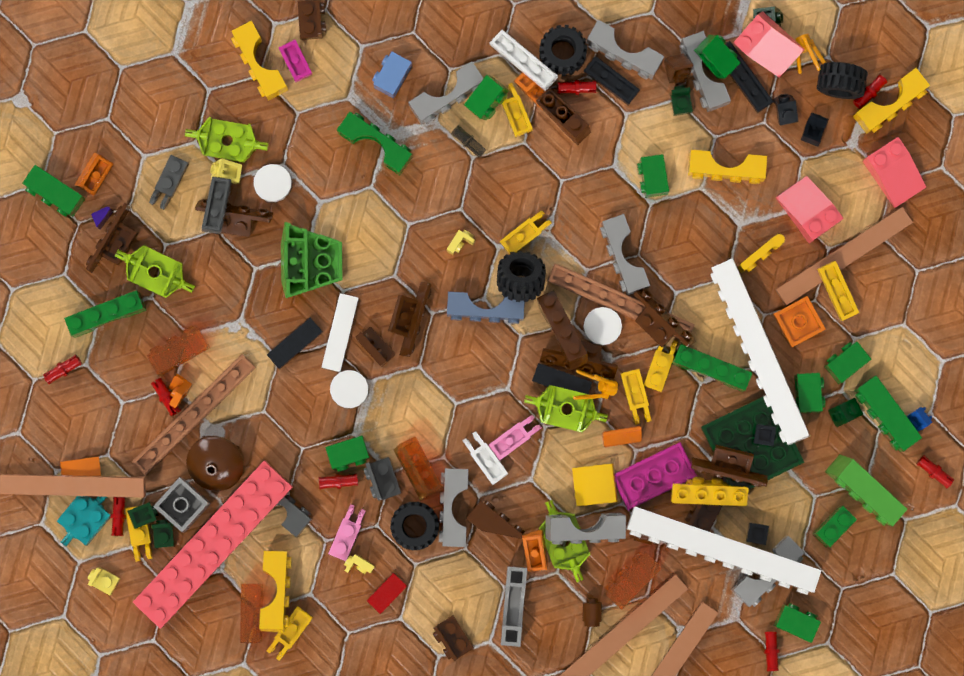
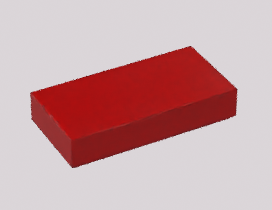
M393 573L372 594L367 602L381 614L401 594L407 585Z

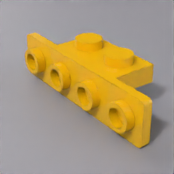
M693 477V480L687 479L686 484L674 483L672 485L671 502L680 504L747 506L749 488L747 486H729L721 478L705 480L702 477Z

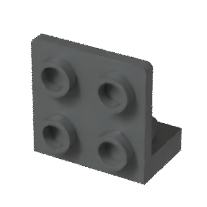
M389 457L373 463H365L367 468L363 470L367 480L372 482L373 486L370 487L374 499L377 498L378 501H382L402 494Z

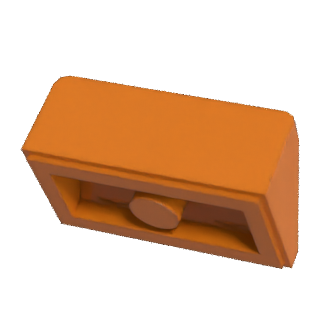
M93 153L75 185L94 196L113 163L101 155Z
M640 426L604 431L602 433L604 447L641 442L642 429Z
M543 530L522 535L528 572L547 570L548 559Z

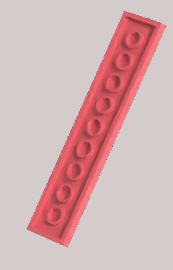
M266 460L263 461L139 594L133 603L160 629L163 628L285 497L293 486Z

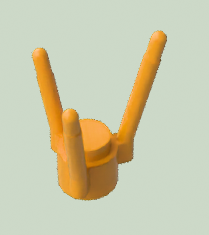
M809 34L797 37L795 41L805 49L802 53L809 52L816 69L820 71L821 68L812 49L822 64L826 63V61L817 49L813 39L810 38ZM799 55L796 61L798 73L801 74V58Z
M579 369L576 370V373L598 381V390L601 391V394L574 396V400L608 399L609 395L614 396L617 393L618 383L616 381L592 375Z

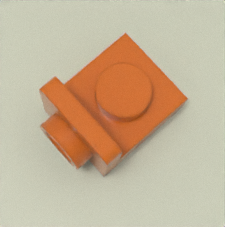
M179 374L174 376L169 385V389L172 390L170 396L173 397L169 404L174 408L186 397L192 386V383Z

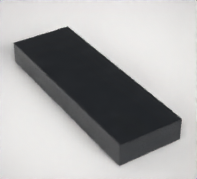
M596 56L583 71L628 106L640 92L639 88Z
M310 317L272 349L267 356L280 370L320 336L323 331Z
M538 363L532 382L546 387L552 385L589 394L592 385L591 381Z

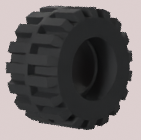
M557 25L555 29L553 27L550 28L549 32H546L543 39H541L539 57L542 63L557 75L562 74V76H566L568 73L572 75L574 71L580 70L587 55L585 37L583 38L580 31L577 32L575 27H572V29L568 28L569 25L564 27ZM558 42H567L574 48V55L569 59H559L553 54L552 47Z
M828 62L820 66L821 70L819 71L817 90L819 92L841 99H857L864 96L868 75L865 69L844 62Z
M518 251V253L510 252V255L506 254L504 259L499 261L497 270L499 292H502L504 297L508 296L509 300L512 301L514 299L516 302L522 300L528 302L529 299L534 300L536 296L539 297L545 285L546 267L543 264V260L537 258L535 254L531 255L527 251L526 253Z
M408 502L401 505L394 512L391 518L390 530L395 541L403 548L421 550L431 545L436 539L439 531V520L434 510L428 505L421 502ZM414 514L422 516L426 521V531L417 538L408 536L403 528L405 519Z

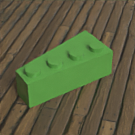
M839 454L825 471L840 487L848 491V494L854 500L862 503V507L867 512L876 515L875 519L883 526L887 524L893 527L907 510L903 504L852 458Z

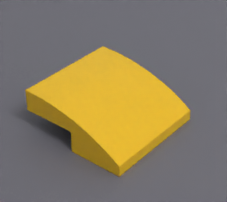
M613 464L572 468L576 507L618 502Z

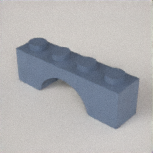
M448 292L447 317H451L450 320L461 321L463 317L470 318V321L481 322V319H489L491 323H500V320H508L509 324H519V321L524 319L525 302L524 300L516 302L514 299L511 301L507 296L495 308L482 309L471 302L468 293Z

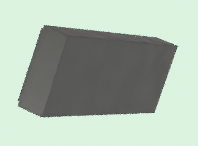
M212 177L202 232L221 234L231 179Z

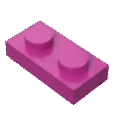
M296 40L279 47L295 83L312 75Z

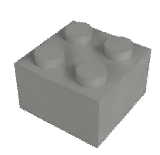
M179 477L153 507L181 532L185 533L211 503L186 480Z

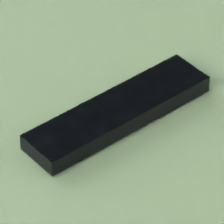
M729 41L725 45L737 54V59L740 62L729 75L758 114L774 101Z

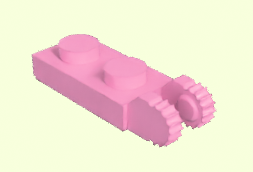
M533 415L523 422L517 423L488 445L499 461L529 440L530 436L542 428L539 424L528 433L523 427L533 421L535 418Z
M350 505L328 553L344 561L349 557L366 510L361 509L356 523L350 521L349 519L354 512V505Z

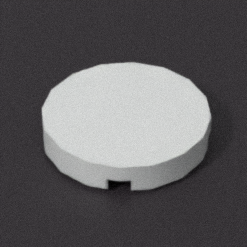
M269 164L257 171L254 177V188L256 193L265 201L278 202L289 194L292 188V180L284 167L277 164Z
M600 307L589 312L583 327L587 338L591 342L603 346L616 341L621 333L622 323L615 311L610 308Z
M346 370L333 378L330 385V393L332 399L339 406L352 409L360 406L366 400L368 384L360 373Z

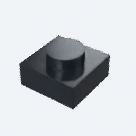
M756 424L753 444L773 446L776 427Z
M749 523L746 542L766 545L769 526Z

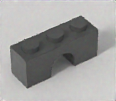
M287 494L277 504L282 505L287 511V517L281 525L295 537H298L312 521V518L309 517L311 513L303 506L299 509L295 505L296 501Z

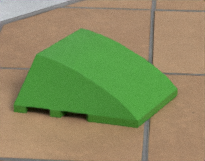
M288 222L284 223L281 240V283L285 298L343 280L342 242L307 231L304 228L293 226Z

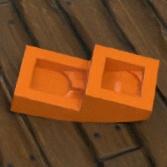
M522 72L514 80L515 84L543 110L536 103V100L545 90Z
M99 457L60 462L61 475L101 476Z

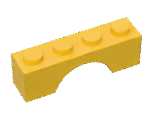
M249 21L232 30L231 32L234 37L231 40L236 48L240 47L242 53L239 55L244 64H249L251 70L248 72L253 81L257 80L260 86L257 88L261 96H266L269 101L288 91L278 70L264 69L256 62V50L262 40L253 22Z
M917 68L897 83L899 96L895 103L881 106L871 101L856 112L853 117L866 134L871 131L873 133L877 132L883 127L882 122L886 119L890 122L898 115L896 113L901 108L903 111L913 104L911 101L917 97L919 100L928 93L926 89L930 85Z
M691 150L689 152L688 176H692L693 179L711 177L713 181H722V178L730 179V182L735 183L747 180L750 184H760V182L766 179L767 156L748 154L744 162L739 166L726 168L715 162L710 151Z
M264 551L263 572L276 581L277 594L270 605L260 609V631L284 632L285 627H288L289 616L285 615L286 607L289 608L290 596H286L287 588H290L291 585L288 569H291L292 557H289L288 553L284 551Z

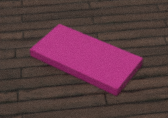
M681 442L615 473V482L627 510H630L671 490L674 483L683 484L687 479H693L697 475L694 469L691 468V463Z

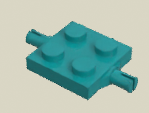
M77 496L57 520L67 532V535L60 541L64 546L67 547L73 538L78 539L86 546L89 545L111 517V514L102 505L107 497L98 496L96 499H93L89 496Z

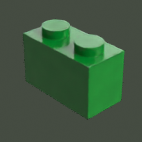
M708 35L694 51L716 78L725 79L740 64L737 54L725 45L726 41L720 35Z
M486 75L464 106L480 119H490L495 114L496 107L506 100L509 90L493 76Z
M664 155L641 157L639 163H637L638 175H642L643 181L640 182L641 193L645 194V198L668 195L669 186Z
M851 342L847 343L841 348L843 351L838 356L833 354L826 360L828 364L824 367L838 385L872 360L858 342L853 344Z
M820 373L794 375L796 404L800 413L822 412L823 408H825V397L822 396L821 389H824V379L820 377Z
M363 436L325 447L331 468L333 470L337 469V472L349 469L348 465L354 463L356 466L367 463L366 459H370Z
M839 506L819 526L813 535L826 547H831L857 519L844 506Z
M791 603L788 606L782 605L773 626L812 643L821 621L817 620L818 616L808 611L806 614L799 612L800 608Z

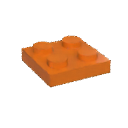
M808 296L773 314L791 348L826 330Z

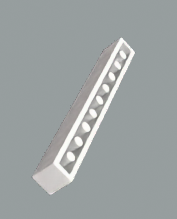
M732 258L712 267L713 273L710 275L714 284L718 283L721 289L718 291L722 302L726 301L728 308L725 310L729 319H734L736 325L733 328L737 337L741 335L744 354H749L751 359L748 361L752 372L756 371L759 377L756 378V382L759 388L764 389L766 396H763L767 407H772L774 412L771 414L775 425L779 424L782 430L779 432L782 442H787L788 445L810 437L735 261Z
M633 507L626 528L630 530V535L641 538V535L648 536V541L659 544L662 541L668 543V548L677 551L679 547L686 549L685 553L696 557L697 554L705 556L704 560L712 563H715L716 560L721 561L724 567L734 569V566L741 568V573L750 576L753 573L759 574V579L771 582L772 579L779 581V586L788 589L790 585L797 587V592L806 595L809 592H815L822 571L638 507Z

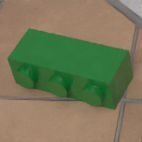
M37 165L33 166L22 182L27 187L25 191L34 197L38 194L42 197L41 201L49 207L52 204L58 207L56 211L65 217L67 215L74 217L85 201L81 194Z

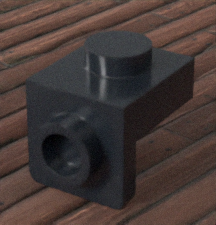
M781 94L778 98L773 99L780 126L798 122L796 100L792 95Z
M811 113L805 124L801 141L818 147L829 119Z

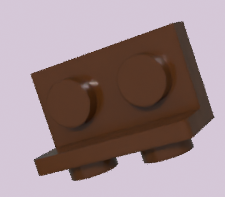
M320 0L298 1L300 40L323 39V33L326 32V23L322 21V14H325V6Z
M372 327L355 336L356 340L381 368L395 356V353Z
M696 504L694 510H690L685 518L687 525L710 532L723 505Z
M454 615L433 628L435 632L432 634L438 643L442 641L445 649L443 651L448 659L452 658L456 661L474 649Z

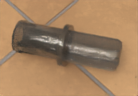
M460 125L452 131L451 135L457 138L464 148L467 147L477 157H481L485 153L486 149Z

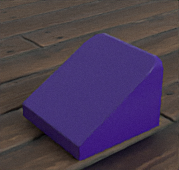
M108 206L91 214L99 230L113 213L112 209Z

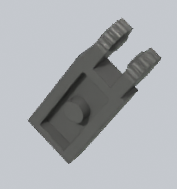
M170 155L154 188L155 190L149 201L150 204L154 205L161 192L165 196L161 201L160 208L165 210L171 197L173 198L188 167V162Z

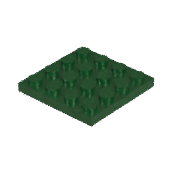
M763 397L700 427L713 453L716 445L752 453L754 458L750 471L767 475L768 480L805 463L795 443L788 445L787 442H782L779 432L782 430L779 424L775 425L771 416L774 413L772 407H767ZM756 424L776 427L773 446L753 444ZM725 477L729 486H747L749 489L756 487L748 482H736L732 478Z

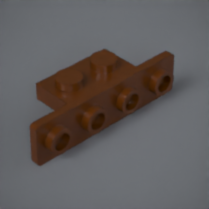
M207 199L199 200L195 210L205 212ZM227 203L221 233L250 237L252 220L270 223L273 218V212L263 208L257 210L245 205L233 206Z
M124 203L123 206L118 207L115 213V220L113 223L110 222L105 230V237L98 241L95 254L88 258L86 270L93 273L102 257L119 266L122 260L115 257L117 250L119 249L127 253L138 233L122 224L131 208L128 204Z
M420 283L416 300L404 295H398L388 332L404 337L399 354L401 356L410 357L414 352V342L420 332L421 319L426 312L425 305L431 295V283Z
M643 289L635 291L634 296L646 306L635 322L661 347H664L674 335L686 347H690L696 342L693 339V335L688 330H684L679 325V321L666 312L662 304L652 299L650 292Z
M581 341L587 352L589 362L573 370L579 369L604 378L614 379L618 365L599 361L602 345ZM543 348L540 362L570 369L562 352Z
M716 445L711 462L692 457L691 468L699 473L708 472L716 477H728L736 482L744 481L751 483L756 487H767L768 484L767 475L750 471L754 458L752 453Z

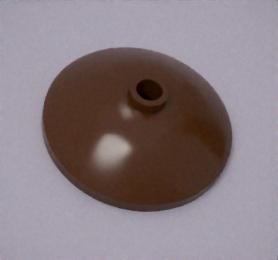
M207 436L201 438L192 445L187 454L186 464L191 478L199 486L207 490H227L233 487L243 474L244 460L240 450L235 444L223 437ZM209 467H213L215 471H211Z

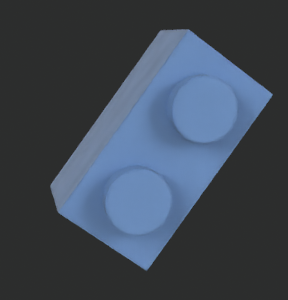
M391 52L389 56L386 55L381 64L383 67L380 72L377 71L372 81L374 82L375 89L394 99L412 68V62Z

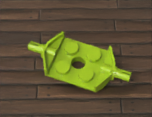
M209 117L199 130H185V137L198 140L203 156L245 163L254 150L268 151L269 143L259 142L255 139L251 124L246 125ZM226 136L233 138V142L229 146H225L222 143Z
M143 245L132 254H126L119 249L115 254V257L126 263L127 280L166 298L181 288L192 293L195 285L183 280L182 262L180 263L146 245ZM151 267L159 268L160 274L158 277H152L149 274Z
M549 385L539 397L525 395V398L532 401L524 399V403L533 404L537 407L541 423L583 432L593 420L606 423L607 419L600 418V416L608 417V414L595 411L593 399H573L574 396L590 394ZM566 403L572 406V411L569 414H563L561 410L562 406Z
M553 500L545 502L549 515H566L570 517L572 524L577 529H580L575 514L558 512ZM545 520L539 527V530H543L545 546L554 568L571 570L576 582L584 580L580 566L591 554L585 540H582L580 544L569 542L566 547L560 544H552V541L546 539Z

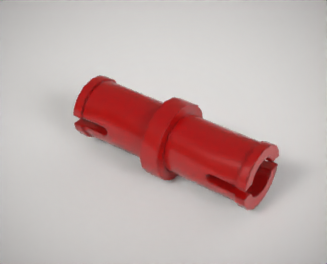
M879 74L869 86L866 85L864 96L855 99L853 104L858 109H862L871 99L877 96L880 89L888 83L887 80Z
M574 80V82H558L557 91L558 94L575 93V95H579V93H596V81L579 82V80Z
M75 354L63 363H57L55 368L44 373V379L50 385L60 377H66L68 372L81 366L82 362Z
M158 378L155 382L153 381L151 386L155 389L160 397L158 400L164 404L170 416L176 415L177 412L179 413L181 411L179 406L174 408L169 404L173 398L170 396L172 391L169 392L163 379Z
M925 455L916 463V465L929 474L931 479L935 478L946 489L952 485L954 478L950 477L942 470L940 465L934 464Z
M357 473L318 477L319 489L335 487L341 489V487L358 486Z
M113 497V514L110 517L112 519L111 536H124L126 497Z
M765 632L766 650H764V654H766L767 671H779L778 653H780V649L777 648V632Z

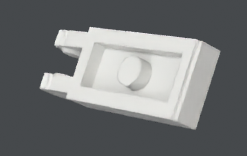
M475 431L472 434L474 439L481 445L479 448L474 450L472 444L466 438L463 442L471 452L470 455L491 484L494 485L508 475V473L487 443H484Z

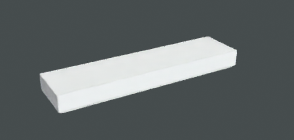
M501 30L490 42V46L543 90L546 91L558 78L556 73L504 30Z
M340 293L322 368L341 372L359 298Z

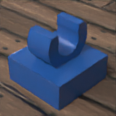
M919 407L907 415V418L918 432L932 423V416L928 417L924 412L926 410L925 407Z

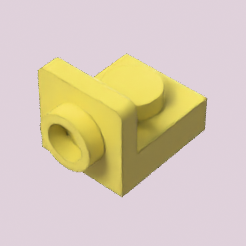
M221 158L211 166V180L212 177L231 179V183L237 184L240 181L242 165Z
M458 230L448 246L447 252L451 255H454L455 252L459 253L464 245L463 240L473 245L475 243L474 235L466 230L463 232Z
M357 554L353 557L350 555L344 564L346 566L344 571L347 573L351 570L354 563L357 565L356 569L364 574L367 572L372 573L375 565Z
M97 567L96 570L93 569L90 572L88 585L108 595H112L120 578L101 567Z

